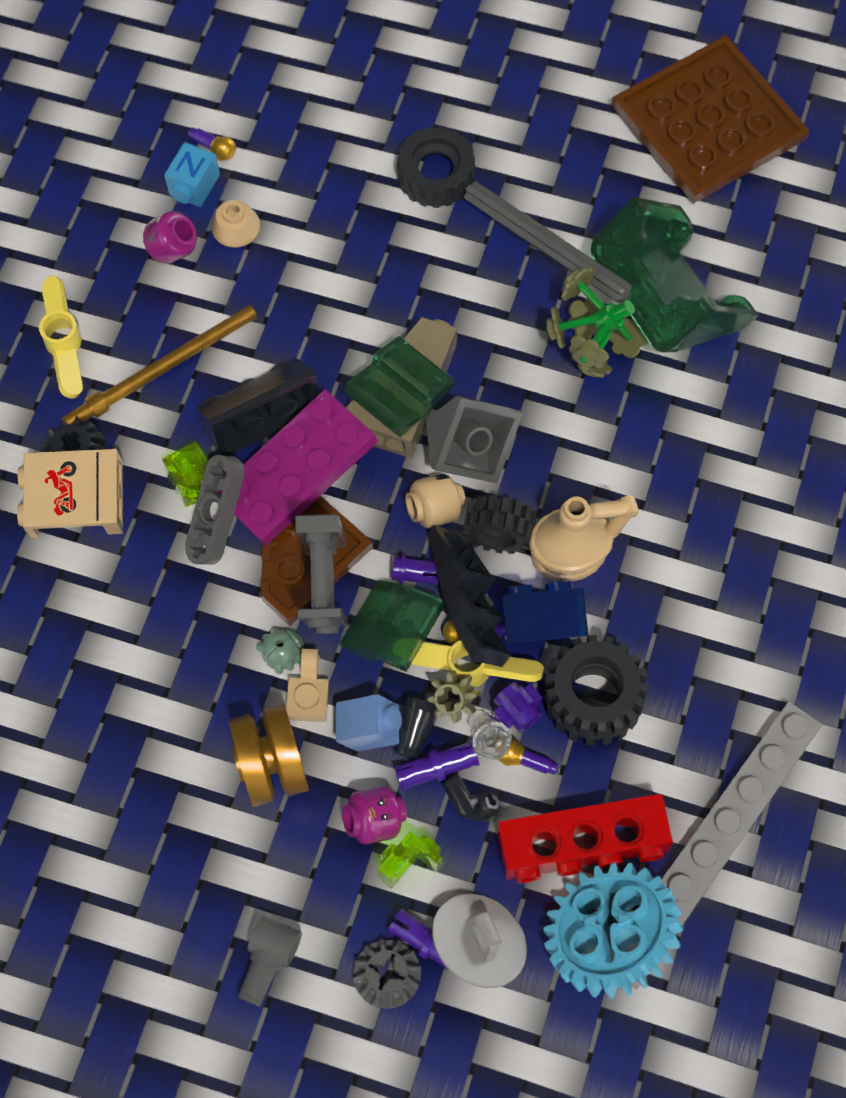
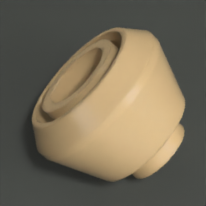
M229 200L218 207L212 219L211 230L214 238L219 243L228 247H241L249 244L257 237L260 230V221L255 211L246 203L240 200Z

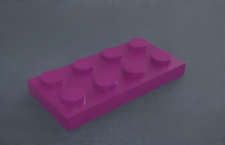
M325 389L243 465L244 479L234 516L266 547L296 519V516H299L368 452L378 442V439L372 431Z

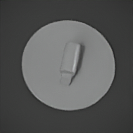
M462 894L447 900L437 911L432 925L434 947L443 964L456 977L477 987L496 988L510 983L520 974L527 956L526 939L521 926L504 906L482 895Z

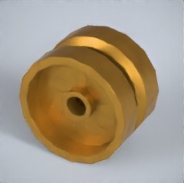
M284 704L264 709L262 719L267 735L259 737L255 720L249 714L228 720L234 741V746L231 747L241 782L246 784L253 807L273 802L275 791L270 776L272 774L278 773L283 792L288 796L309 791Z

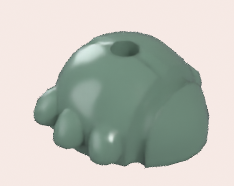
M274 627L270 634L266 633L262 636L263 643H258L256 646L264 662H267V665L274 669L277 674H282L285 669L292 671L296 663L301 664V652L304 649V642L302 636L291 629L282 630ZM282 643L283 646L277 647V644Z

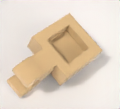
M302 649L301 678L289 677L286 711L289 721L327 722L329 679H318L320 661L318 649Z

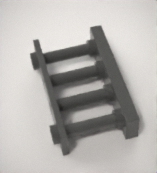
M338 515L296 516V534L305 548L310 550L312 609H298V619L308 628H315L316 634H339V627L348 626V618L341 608H335L333 556L337 555V549L346 548L344 528Z

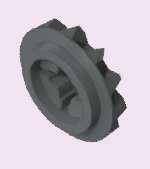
M380 939L371 945L365 946L355 960L353 980L359 995L367 1003L378 1008L391 1009L405 1004L415 995L421 980V967L414 951L401 941ZM391 957H394V972L399 974V977L404 978V980L399 978L397 980L389 979L387 984H384L383 989L379 990L381 986L380 975L370 967H385L387 962H390Z

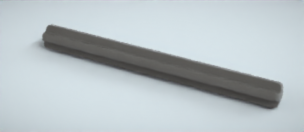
M474 182L471 185L468 184L465 188L464 198L466 201L571 272L577 269L582 270L593 267L596 271L590 283L592 286L618 303L628 299L632 289L630 283L480 183Z

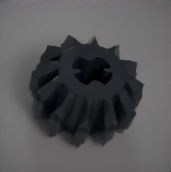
M75 417L71 425H67L65 421L60 419L59 430L48 428L47 435L49 439L42 441L41 445L43 452L74 451V449L75 451L106 449L104 447L106 440L103 433L97 431L95 424L91 421L83 425L81 419Z

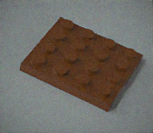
M726 35L613 96L612 99L613 108L693 204L807 140L810 132Z

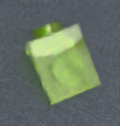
M410 831L398 846L392 843L381 854L377 861L381 865L377 869L378 877L392 889L417 858L437 873L442 867V857L439 855L441 849L429 837L422 835L418 838Z

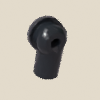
M459 775L443 783L442 786L456 812L462 818L479 822H489L496 818L500 810V801L493 794H488L487 796L470 795Z

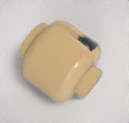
M437 474L416 480L411 485L410 492L405 497L406 508L411 520L418 522L422 527L432 528L434 525L441 526L454 522L459 518L461 506L465 504V493L459 483H454L448 475Z

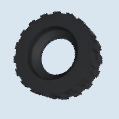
M426 127L424 130L413 132V135L407 137L404 140V144L398 150L397 179L398 184H401L402 192L407 194L411 201H416L424 207H448L456 201H461L466 192L465 188L468 184L474 183L475 178L474 150L468 144V140L464 136H460L457 131L453 129L448 130L446 127ZM430 155H442L452 161L454 168L449 177L431 180L424 178L420 174L418 169L420 161Z

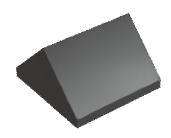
M456 396L426 418L431 468L435 471L497 483L523 413L519 410Z

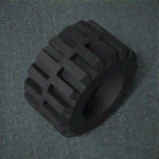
M588 635L587 642L582 643L580 637L571 640L570 648L568 649L565 645L558 650L557 658H552L549 664L543 696L544 705L548 706L547 716L550 721L556 720L555 728L561 734L565 730L569 731V740L576 743L578 738L581 737L586 739L585 745L594 746L595 740L601 739L602 745L611 744L614 736L620 740L627 735L629 728L633 730L639 716H641L648 693V684L645 683L648 676L645 667L639 668L641 659L637 653L631 656L628 654L630 646L624 642L619 647L614 645L613 637L605 636L604 641H597V635ZM586 675L602 676L615 686L619 698L607 706H590L578 699L573 692L572 684L577 679Z

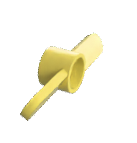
M49 276L42 285L46 315L40 322L39 331L47 350L53 355L59 390L65 397L73 399L78 397L83 389L76 352L81 345L82 338L75 318L68 311L63 281L56 276ZM58 329H71V332L64 338H50L51 334Z
M404 639L399 641L394 649L395 657L401 663L448 671L455 670L457 679H464L471 675L473 677L470 682L472 688L482 685L489 675L535 682L542 679L544 667L540 662L509 657L503 667L482 663L474 671H460L456 668V664L461 658L469 655L461 640L451 646Z

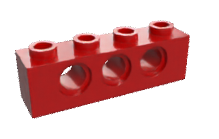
M662 794L498 821L497 826L506 880L516 878V882L520 884L541 879V874L556 871L558 876L575 875L582 872V867L598 864L600 869H609L612 863H616L619 867L623 865V860L639 857L640 862L656 861L664 858V853L669 852L673 843ZM620 826H627L635 832L636 839L632 842H623L617 838L614 830ZM579 833H587L594 838L596 845L591 849H582L575 844L573 838ZM538 840H547L553 844L555 852L550 856H540L533 850L532 845Z

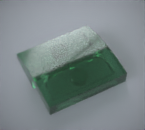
M398 336L374 353L371 365L346 382L344 393L401 438L446 395L454 385L455 379Z
M377 580L340 642V647L374 663L378 659L407 672L445 607L443 600L402 584Z

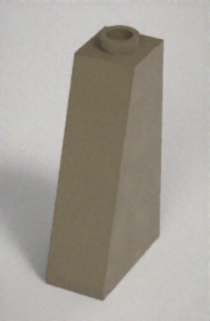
M421 317L347 406V409L375 434L378 442L374 447L405 457H413L426 425V418L430 415L457 347L456 327H452L443 320H429Z

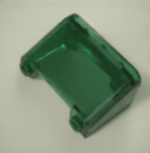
M632 197L595 236L591 244L592 259L630 283L632 289L627 300H630L635 308V312L631 314V317L656 351L662 353L679 352L739 332L759 316L750 302L740 295H728L718 304L715 303L680 253L690 242L693 235L692 222L680 205Z

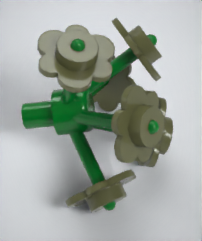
M593 267L582 270L577 269L566 279L564 283L565 291L561 298L566 301L571 297H576L580 292L587 298L583 302L577 300L570 304L569 313L571 317L566 322H562L558 308L551 307L552 318H547L546 332L549 333L551 340L557 339L559 347L563 348L566 346L564 330L575 329L576 335L572 337L569 351L572 353L571 358L578 363L579 370L591 377H604L612 371V368L607 365L609 355L604 350L608 340L610 339L613 343L612 350L615 354L623 353L627 358H633L639 354L640 347L646 346L649 342V338L646 335L648 325L643 320H636L635 322L631 319L624 320V318L635 312L634 305L630 300H625L618 305L614 303L605 305L587 287L594 278L593 274L596 270Z

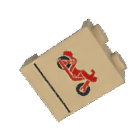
M117 449L24 453V466L18 468V485L21 490L23 489V503H18L17 518L19 526H23L31 538H39V529L84 526H103L108 535L123 534V461Z

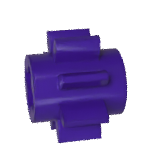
M517 682L512 683L494 699L498 708L494 710L496 714L493 717L505 731L514 726L519 733L524 732L542 717L543 713L538 707L542 705L541 700L543 697L532 684L523 689Z

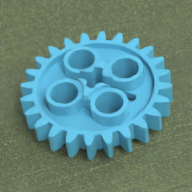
M612 863L609 872L606 874L597 865L594 868V877L591 879L581 872L579 874L581 884L578 887L570 883L565 884L566 889L570 893L567 898L555 896L554 899L560 909L547 912L548 917L553 923L544 927V932L550 939L544 943L545 948L551 955L549 960L556 970H559V974L566 983L571 981L579 992L587 986L588 991L593 997L598 996L602 987L610 999L614 998L617 987H622L629 996L632 994V983L636 981L646 989L648 987L646 975L651 973L660 978L662 973L657 965L660 962L673 963V959L667 949L680 948V943L674 934L683 931V927L677 919L682 914L676 902H674L676 900L671 890L666 888L659 876L652 878L647 868H643L637 873L632 863H628L623 873H621L616 863ZM614 897L613 906L611 908V900ZM640 904L638 909L628 912L632 907ZM599 907L595 913L588 915L591 910ZM639 943L636 949L630 952H626L628 947H630L633 944ZM597 946L593 952L584 955L589 948ZM612 952H613V953H614V960H613V962L611 963Z

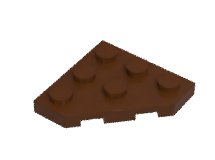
M319 496L299 516H339L345 531L346 548L337 549V555L333 556L335 584L373 548V544L324 498ZM296 519L266 547L262 544V600L289 626L298 619V609H309L312 606L310 550L305 548L296 534Z

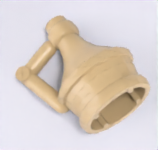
M628 495L620 500L590 505L581 497H572L565 501L561 509L554 510L541 518L532 530L528 544L534 567L544 577L556 582H574L585 579L595 573L612 550L614 538L619 535L631 518L639 515L640 512L635 497ZM612 517V518L609 520V522H607V521L604 519V518Z

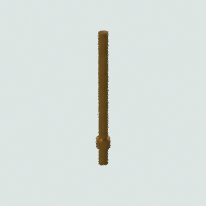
M251 305L245 307L102 394L96 392L85 399V404L63 416L61 420L65 421L67 425H71L75 417L81 419L83 423L93 416L95 418L102 416L110 411L109 406L256 319L257 314Z

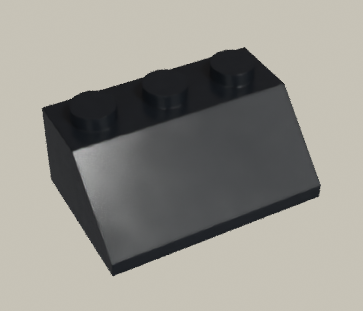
M299 359L289 363H280L273 367L269 373L256 379H247L241 382L236 389L223 395L212 396L201 406L196 407L201 426L217 454L230 456L283 429L319 395L316 374L313 369Z

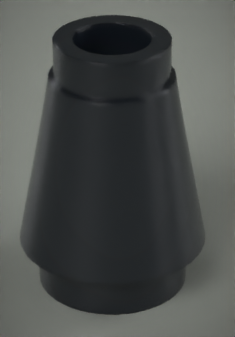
M406 697L404 706H399L402 724L399 729V744H396L395 754L416 760L437 720L435 715L436 705L422 699Z

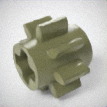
M452 670L447 673V683L440 678L432 682L437 691L435 695L427 700L428 702L435 703L438 709L436 713L437 718L447 714L451 715L453 723H457L462 719V711L468 715L477 711L471 703L474 698L481 695V692L473 690L470 684L473 678L471 675L464 679H457L456 671ZM452 691L453 694H459L461 700L456 702L453 698L449 699L448 692Z

